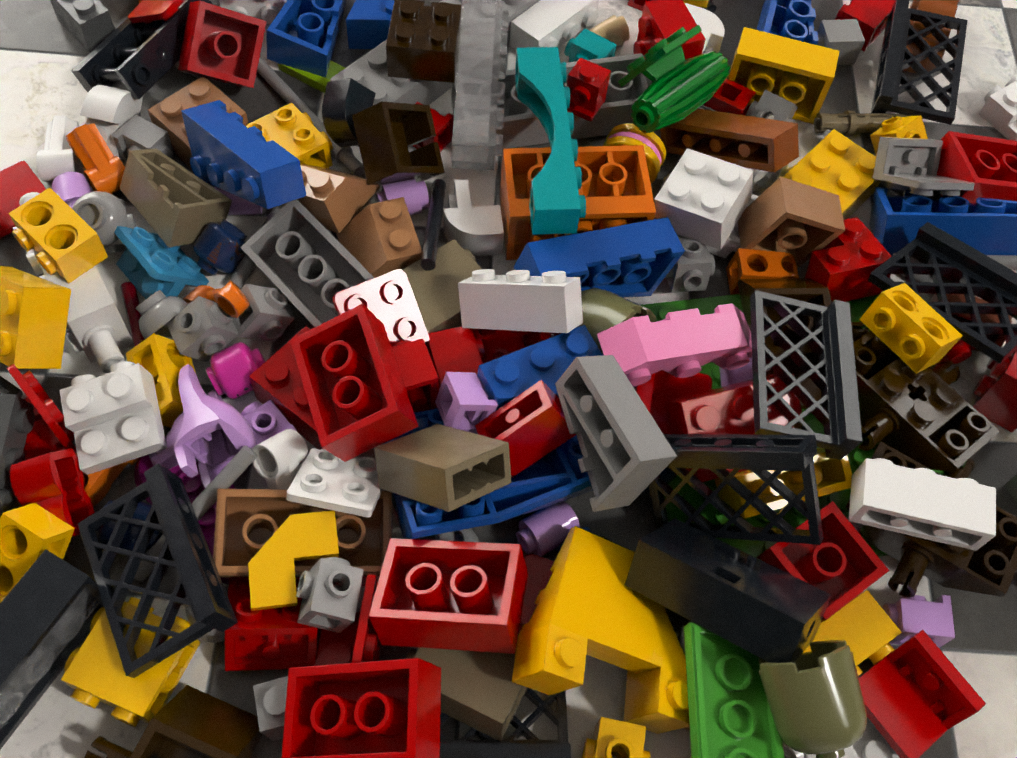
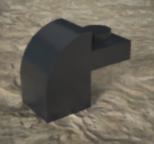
M352 78L328 81L322 104V118L325 129L332 141L339 147H359L352 115L373 106L376 94Z

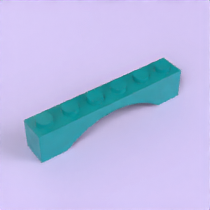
M558 47L517 48L515 82L517 99L525 104L540 120L548 135L551 147V154L544 167L531 181L529 211L532 235L577 234L579 218H585L586 215L585 195H579L578 192L582 185L581 167H575L574 163L578 157L577 139H571L570 135L574 131L573 112H567V109L570 107V88L563 85V83H566L567 76L566 62H560Z

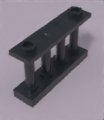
M188 0L167 21L162 19L145 24L144 22L132 23L127 18L71 70L87 92L96 85L112 87L117 81H122L135 99H140L180 60L190 2L204 1L212 4L211 0Z

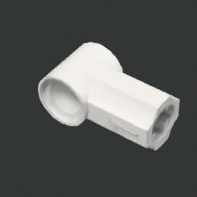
M54 116L53 120L47 123L44 150H39L36 155L38 174L43 182H53L58 175L65 172H78L82 174V164L66 139V135L75 128L80 127L78 121H73L67 116Z
M286 429L252 448L257 454V458L252 462L253 466L263 478H266L268 489L288 490L301 468V463L308 456L305 440L293 429Z

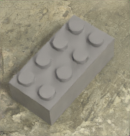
M297 199L288 202L240 247L314 327L338 316L333 303V295L336 292L374 278Z

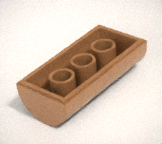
M218 489L213 560L220 577H249L248 562L290 515L332 510L287 501L286 489ZM389 491L381 492L371 517L335 511L339 549L338 557L349 561L350 566L364 569L363 577H367V574L380 577L389 540L392 538V492ZM320 559L294 561L295 577H301L305 570L309 571Z

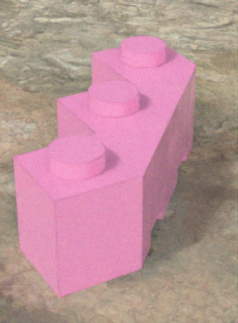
M732 303L718 305L714 309L715 313L701 315L698 308L668 312L665 319L657 322H650L648 315L632 317L597 334L603 354L615 357L632 386L648 382L651 379V374L661 370L675 377L686 378L699 373L701 366L710 362L715 363L722 369L734 370L747 365L750 362L749 358L752 357L751 331L744 313Z

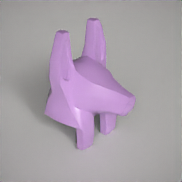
M187 364L180 369L178 379L183 412L175 419L171 430L165 436L167 448L149 454V458L154 466L159 463L165 468L170 469L179 465L181 470L191 478L198 474L196 461H198L201 481L206 488L244 445L252 449L257 443L247 420L233 406L225 403L215 389L210 391L207 396L199 383L194 369L191 365Z

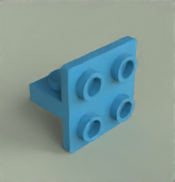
M117 226L114 233L127 248L116 265L145 299L158 290H161L166 297H178L185 285L200 286L209 283V280L200 271L201 267L182 251L181 246L169 248L158 234L150 233L140 227L132 229Z

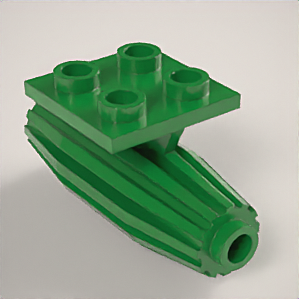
M699 25L686 32L684 27L680 28L668 38H664L651 47L644 57L642 55L626 67L629 73L618 81L621 87L641 74L652 81L631 107V118H633V123L639 127V130H645L646 133H650L681 121L710 100L728 78L730 65H728V59L724 58L720 52L710 51L685 60L682 45L702 31Z

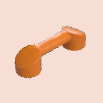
M229 281L224 287L214 289L207 285L197 286L183 298L187 303L194 301L198 296L216 302L225 313L234 318H238L250 306L243 292L232 281Z

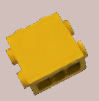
M289 103L245 125L247 128L253 126L262 131L266 142L274 140L299 159L300 164L325 168L333 166L330 153L333 146L330 138L324 131L319 132L310 116L306 112L301 113L293 103Z
M130 597L128 602L124 601L121 608L124 618L133 619L140 599ZM151 606L144 623L159 627L162 617L153 614L154 608ZM102 607L93 617L90 633L82 646L76 648L68 657L64 667L65 673L61 680L74 689L70 695L72 699L93 709H96L99 702L113 707L114 709L110 715L132 727H136L139 720L149 724L151 719L167 704L199 647L200 641L198 639L139 676L131 678L125 674L105 609ZM176 616L171 631L180 633L190 627L191 624L185 619ZM141 629L134 646L137 659L149 652L156 633Z

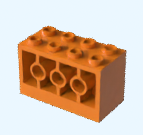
M643 145L578 147V157L574 163L575 167H581L582 185L578 192L579 195H585L586 215L585 218H579L577 233L654 220L656 209ZM551 147L503 149L500 203L506 260H517L528 242L572 235H532L529 211L531 181L544 167L551 154Z

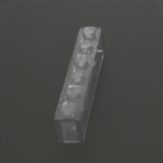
M463 0L452 135V168L494 170L495 156H502L503 135L496 134V129L503 130L504 108H497V104H504L505 83L499 82V79H505L507 58H500V54L506 55L508 34H501V31H508L509 11L502 10L503 0Z

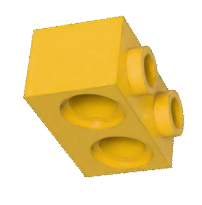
M51 188L46 189L8 213L17 228L12 231V234L27 252L34 249L38 253L35 257L50 275L57 272L68 284L108 258L97 232Z
M906 283L882 291L859 319L916 374L938 363L963 336Z
M153 333L125 354L127 361L134 362L135 364L139 363L153 375L162 424L172 428L175 419L183 412L178 385L179 371L187 364L191 365L194 371L195 368L191 357L179 353L174 340Z
M35 502L3 512L0 517V603L45 549L63 560L75 530L73 526L62 521Z

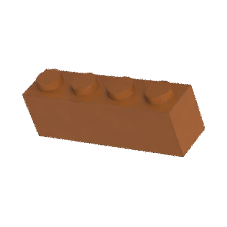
M697 108L681 121L660 129L661 140L665 145L667 153L683 155L688 148L742 167L774 173L799 157L798 123Z

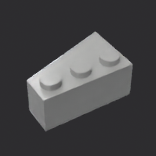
M613 355L576 357L555 385L569 433L576 434L583 455V458L578 459L581 473L588 472L595 497L589 499L592 511L597 512L629 506L677 455Z

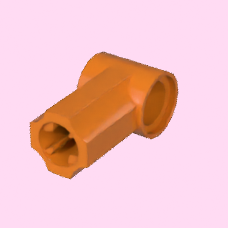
M94 123L84 124L66 135L69 145L85 169L84 174L88 178L93 191H102L110 194L119 191L125 166L118 156H113Z

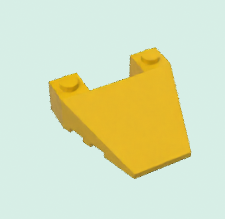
M574 526L570 528L550 569L553 573L546 588L540 590L534 602L537 604V607L530 621L523 625L519 633L512 682L547 695H553L581 686L584 682L586 655L627 670L624 722L646 726V730L656 734L689 727L686 658L666 610L659 603L625 586L635 552Z

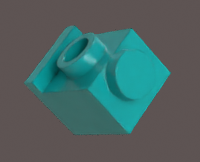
M584 28L576 38L573 37L569 40L564 54L569 57V62H576L580 58L592 60L615 57L617 44Z

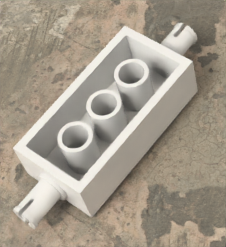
M30 192L23 195L19 201L20 206L40 193ZM31 249L27 252L26 256L35 274L38 276L44 273V275L39 277L71 289L66 335L75 352L84 350L91 363L98 360L101 371L111 373L110 367L113 364L126 361L120 350L133 345V340L96 266L68 284L57 272L50 275L35 257L38 253Z

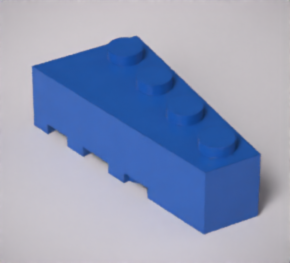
M875 187L869 226L873 235L891 256H893L894 252L897 253L913 241L917 236L919 228L927 222L985 255H1017V201L979 197L976 199V203H969L965 198L943 195L939 200L912 194L910 193L911 190H906L905 196L887 195L888 188Z

